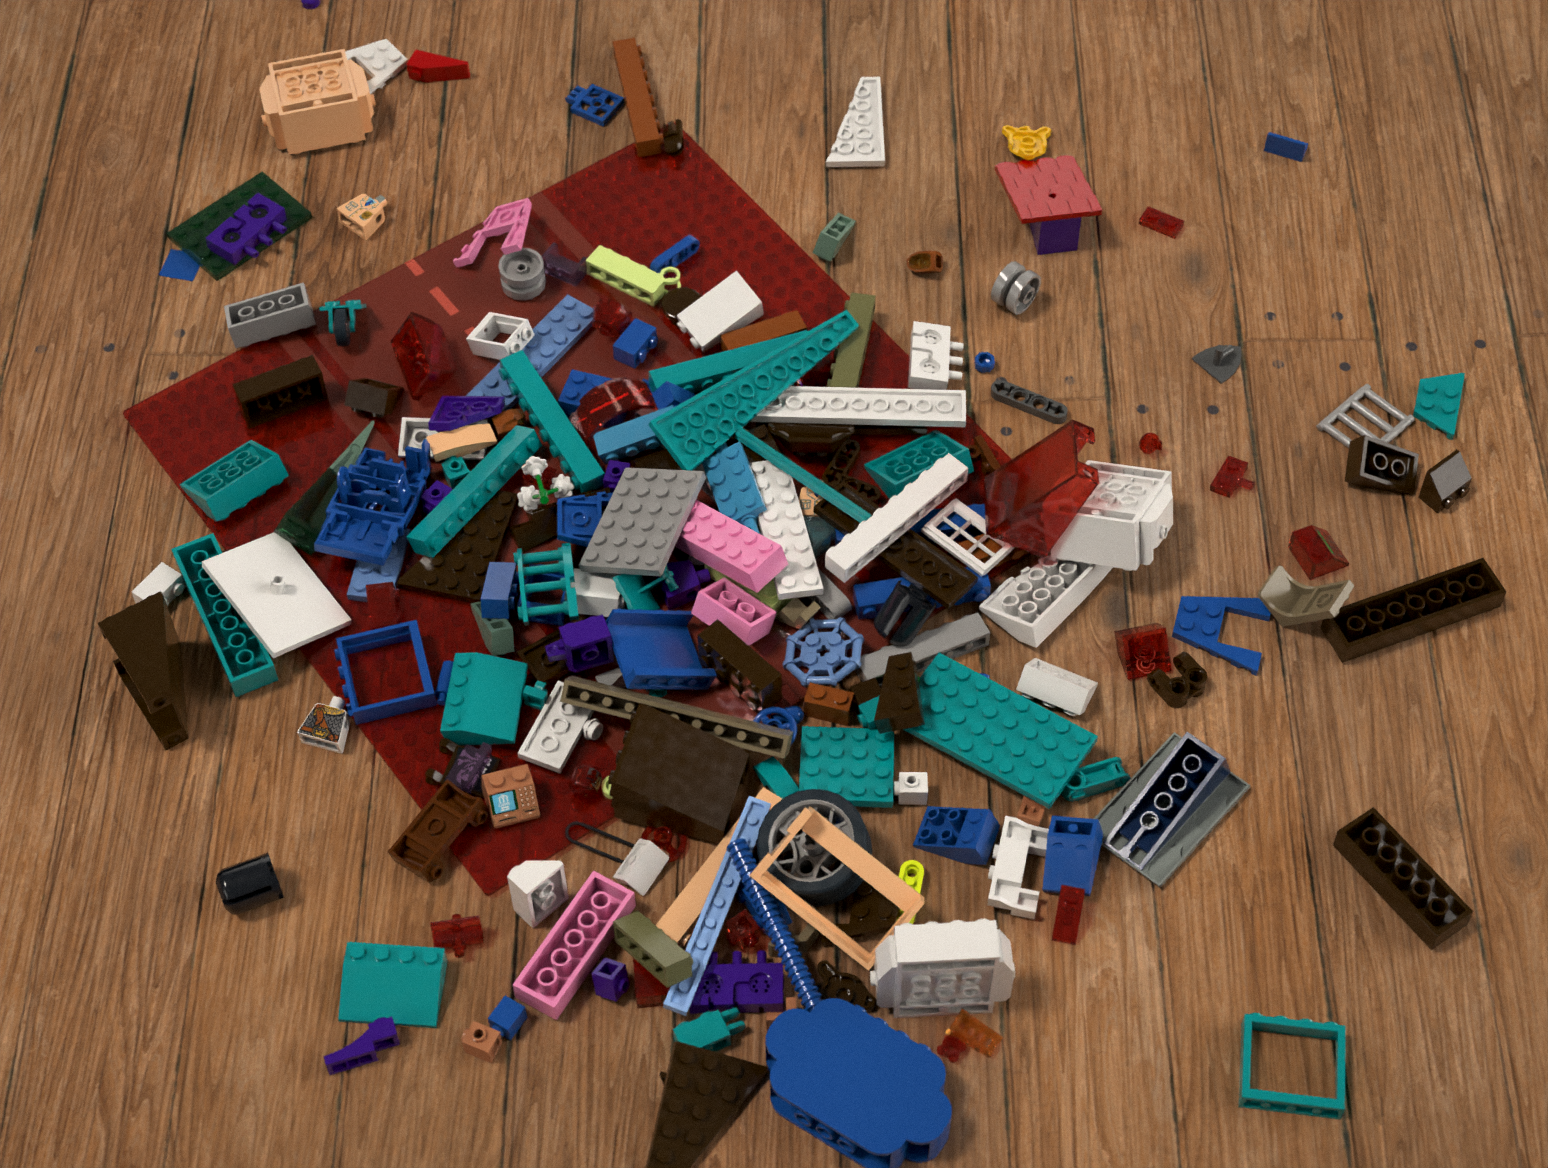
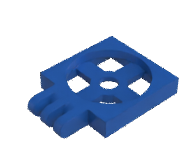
M591 84L588 89L576 86L565 98L566 102L572 105L571 113L602 127L607 124L625 103L624 97L594 84ZM608 98L614 103L613 106L605 103ZM583 102L590 105L587 110L581 109ZM599 102L601 103V106L597 107L594 106V104ZM599 110L606 112L603 117L595 115Z

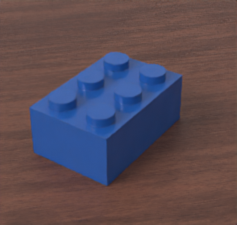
M572 369L558 399V404L568 419L611 428L624 423L633 402L632 383Z

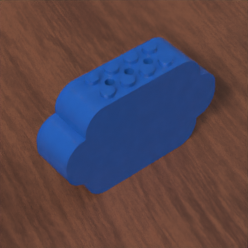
M830 998L819 1002L811 1012L804 1009L786 1010L778 1015L766 1033V1065L770 1072V1100L773 1109L781 1117L863 1168H898L905 1159L915 1163L928 1162L941 1152L949 1137L952 1108L949 1099L944 1094L945 1066L942 1060L931 1052L928 1046L912 1041L903 1031H896L889 1027L883 1019L874 1018L867 1014L863 1007L859 1005L854 1006L838 998Z

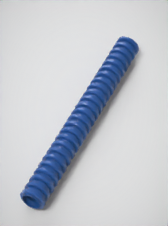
M746 839L734 840L726 847V850L730 852V858L734 859L733 864L737 865L736 870L740 872L739 877L743 878L742 883L746 885V891L750 892L749 897L753 898L752 904L756 905L755 910L759 911L758 916L762 918V924L766 925L765 930L769 931L768 937L772 938L771 943L776 945L774 949L776 952H779L778 957L782 958L781 963L785 965L784 970L789 972L787 976L789 979H792L791 984L795 986V992L799 993L798 999H802L801 1005L805 1006L804 1010L811 1012L819 1002L823 1001L821 993L817 992L819 988L814 986L815 980L811 979L812 974L807 972L809 968L807 965H804L805 960L801 958V952L797 951L799 949L798 946L794 945L795 939L791 938L792 933L787 931L789 927L784 924L785 919L781 918L782 913L778 911V905H775L776 900L771 898L773 894L749 876L757 865H755L756 859L752 858L753 853L749 852L750 847L746 845Z

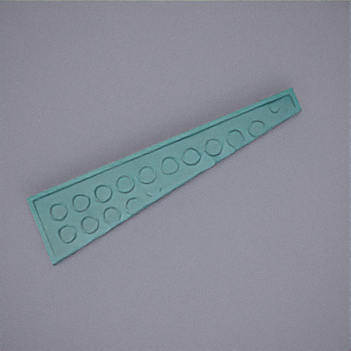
M845 310L649 422L648 426L680 468L693 471L733 437L736 431L748 424L855 332L859 324L848 310Z

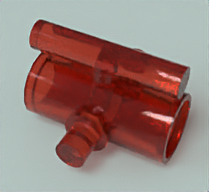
M454 914L452 919L430 922L434 947L452 948L457 958H462L465 955L464 950L466 946L484 944L479 915L461 918L460 914Z

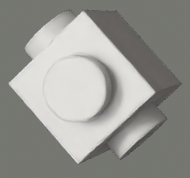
M899 772L898 781H894V795H898V804L927 805V772Z

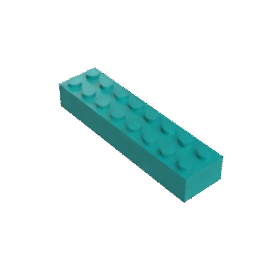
M214 533L172 548L177 567L182 574L185 585L235 697L278 681V676L268 651L202 567V561L222 553Z

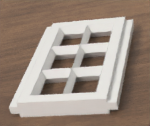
M957 498L953 499L921 529L922 533L981 577L985 576L1017 545L1014 540ZM953 511L967 521L961 527L947 519ZM942 521L956 530L950 537L936 528ZM970 524L985 534L978 541L964 531ZM961 534L974 545L965 550L953 540ZM989 537L1002 546V548L993 553L981 543ZM977 547L991 556L985 563L971 554Z

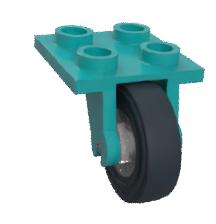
M348 300L344 305H340V301L325 302V306L320 307V311H328L329 334H335L337 346H349L350 334L356 332L355 309L367 307L366 303L361 304V300Z

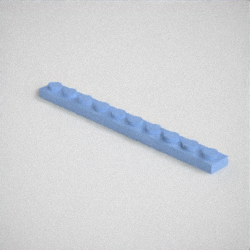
M749 796L730 843L737 839H746V845L750 847L749 852H753L759 828L771 808V803ZM727 850L685 952L690 953L693 959L692 977L672 985L663 1004V1008L684 1016L688 1013L742 879L739 877L740 872L736 870L737 865L733 864L734 859L730 858V852H727Z

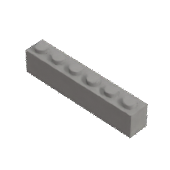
M978 612L972 615H965L954 622H947L936 629L922 632L907 646H884L876 652L862 655L860 658L862 665L859 669H855V672L861 682L876 678L879 686L882 687L889 656L912 652L917 666V673L927 669L938 653L955 659L988 646L990 631Z

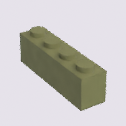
M636 911L613 921L615 942L667 988L692 977L693 959L690 953L685 952L678 946L675 940L670 939L648 917L646 918L639 911Z

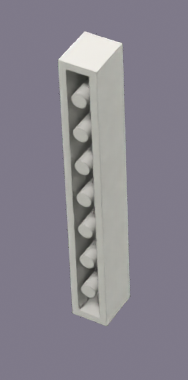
M950 453L943 458H939L928 471H923L917 480L913 483H908L900 494L891 497L884 507L878 508L867 521H862L856 530L851 534H846L839 544L835 547H830L825 554V568L845 583L967 482L968 467Z

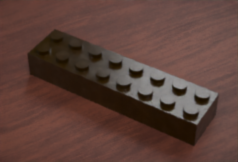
M1480 558L1343 606L1339 609L1340 612L1336 617L1323 619L1320 628L1343 663L1499 608L1505 597L1506 590L1485 559Z

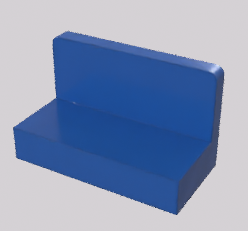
M1269 132L1264 151L1302 162L1308 148V143Z

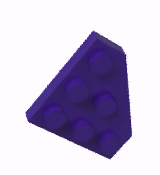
M442 396L428 422L429 431H436L438 433L451 431L500 414L505 406V396Z

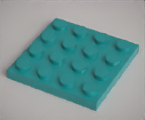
M802 726L799 791L810 789L828 790L841 795L851 802L854 807L893 808L894 731L879 734L878 729Z

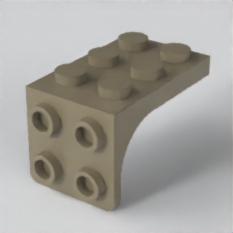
M1280 565L1276 566L1259 590L1258 597L1280 625L1285 627L1336 617L1343 603L1350 597L1349 594L1354 585L1350 580L1320 586H1307L1293 579L1283 566Z

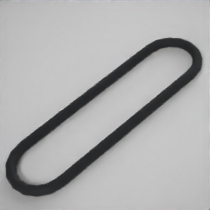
M578 821L570 823L565 830L566 838L570 842L619 863H623L624 860L573 840L569 836V829L574 825H580L628 846L634 847L635 845Z

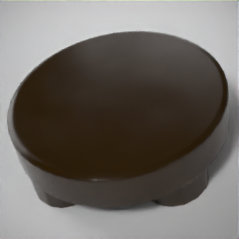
M681 287L673 289L662 300L663 313L672 321L673 325L678 326L677 315L702 296L691 288Z

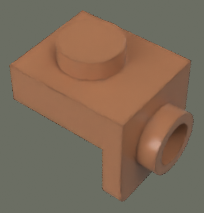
M1023 795L1017 818L1027 824L1039 827L1044 816L1045 806Z

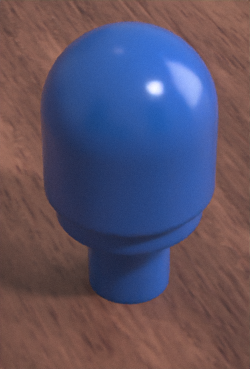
M791 706L784 708L793 715L797 724L802 722L804 712L800 707ZM780 714L772 715V719H778L782 723L788 722Z

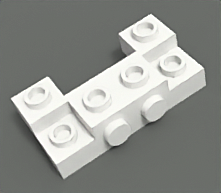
M1005 816L1000 844H995L992 858L996 859L995 866L990 865L988 879L992 880L988 906L1011 910V915L1035 919L1039 891L1021 888L1028 853L1046 856L1049 829L1027 824L1015 817Z

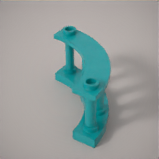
M561 543L562 547H558V550L523 554L522 548H518L517 552L513 553L514 563L518 566L522 606L517 607L519 620H523L524 626L529 625L528 617L557 613L569 614L570 621L579 620L576 589L571 588L570 582H575L571 543ZM559 561L556 564L524 567V564ZM557 572L565 574L564 578H560L561 580L525 584L524 576ZM559 589L567 591L568 601H563V604L527 608L526 593Z

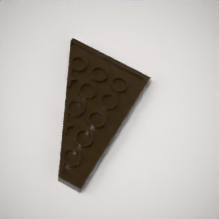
M499 490L433 558L424 556L397 581L398 588L470 603L480 602L489 562H497L519 500L517 493Z
M675 1041L645 1168H691L768 1072V1067Z

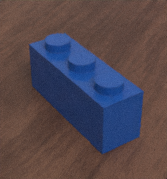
M489 562L481 595L482 618L509 619L511 610L515 609V597L518 596V585H520L516 563Z

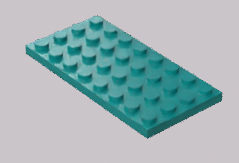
M941 653L937 654L920 677L919 687L925 725L903 729L1048 809L1051 808L1098 740L1097 735Z

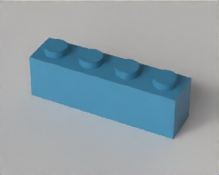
M671 405L594 433L597 453L603 463L606 465L609 463V460L619 461L628 456H636L639 452L655 449L662 445L648 424L651 420L674 408V406Z

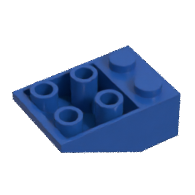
M928 806L913 846L961 863L986 865L1000 824L990 809Z
M1052 816L1047 835L1043 892L1080 896L1091 895L1104 835L1099 819Z

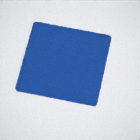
M171 249L159 276L193 281L205 255Z

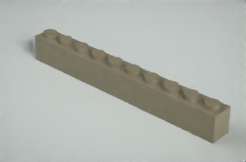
M575 676L565 679L560 702L626 719H630L632 712L637 711L639 703H642L737 747L780 758H785L789 754L794 732Z

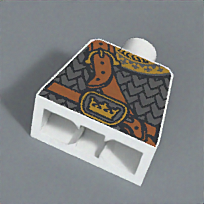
M334 696L329 706L321 703L315 704L297 732L301 742L342 754L350 726L349 715L347 711L343 710L345 700Z

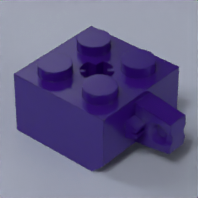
M603 614L591 616L575 623H567L559 627L560 640L545 646L549 662L565 659L568 670L575 673L614 661L611 634Z

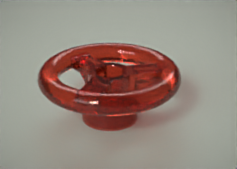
M648 826L643 831L640 839L647 840L648 836L654 831L653 839L649 841L669 853L667 863L677 860L686 849L687 837L680 833H677L680 839L679 848L676 850L672 846V831L668 827L661 826L655 828Z

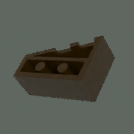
M912 652L888 657L874 718L879 734L925 725L917 666Z

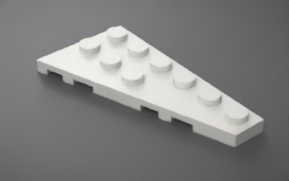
M880 77L860 78L854 98L850 102L849 110L845 114L838 131L835 144H833L830 156L826 160V167L885 166Z

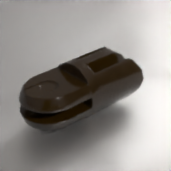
M676 119L675 123L673 121L668 122V126L665 123L663 124L664 148L667 154L672 157L680 155L684 149L683 124L680 119Z

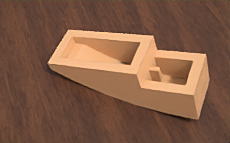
M490 424L463 426L426 437L436 462L454 455L456 457L465 456L497 444Z

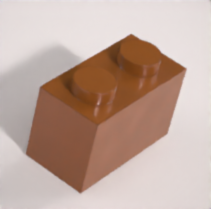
M809 683L804 698V716L848 726L854 708V692Z

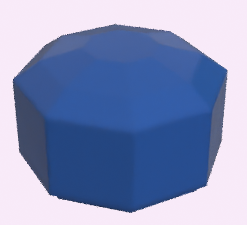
M979 352L974 359L975 369L981 373L990 372L995 367L994 356L988 352Z

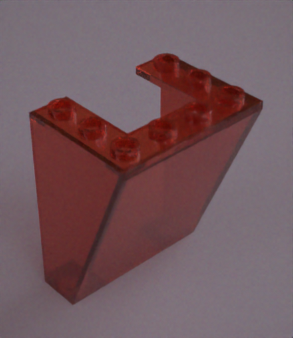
M1071 420L987 475L984 479L986 535L1009 543L1013 547L1026 550L1033 555L1045 558L1099 484L1098 469L1078 461V454L1086 442L1092 445L1095 443L1094 428ZM1083 470L1089 472L1091 476L1086 475Z

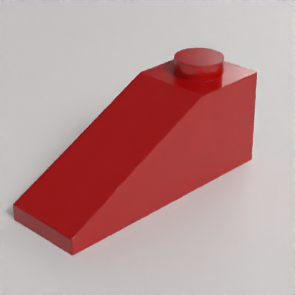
M415 49L406 64L409 79L425 83L469 79L470 77L469 63L467 61Z

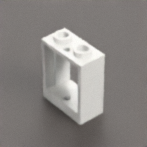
M489 312L466 340L474 355L500 360L522 350L535 334L528 319ZM500 332L512 334L504 344L493 342Z

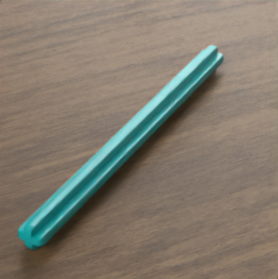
M744 428L736 431L735 438L858 522L867 521L872 516L869 512Z

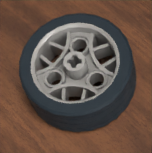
M803 790L783 798L765 816L759 828L757 838L758 858L761 861L768 852L771 854L787 835L788 827L805 807L811 806L824 818H829V822L872 855L871 838L860 813L847 799L828 790ZM804 831L802 834L794 836L780 853L783 854L793 849L794 859L780 861L778 856L767 869L769 873L812 907L831 905L841 901L853 893L864 881L863 878ZM838 860L841 863L835 871L831 872L828 870L835 861ZM806 867H813V870L810 873H803V870Z

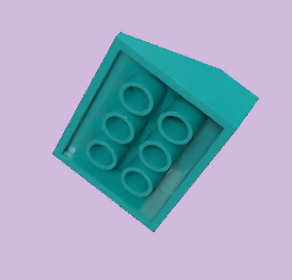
M934 430L864 464L866 471L889 499L894 495L900 494L908 483H913L923 471H928L939 458L945 457L948 453L968 467V474L974 472L969 449L938 430Z
M249 440L179 485L208 517L217 522L226 519L236 509L245 507L253 498L262 496L272 486L281 484L283 479L288 477L289 474L277 453L253 440Z
M478 652L455 653L440 728L443 737L457 745L515 744L528 664Z
M347 942L342 970L338 1021L369 1024L381 1017H392L395 1026L437 1028L448 963L445 948Z

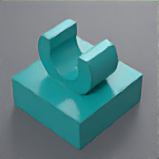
M537 681L534 687L526 685L523 690L524 704L542 710L548 699L547 689H544L546 683Z

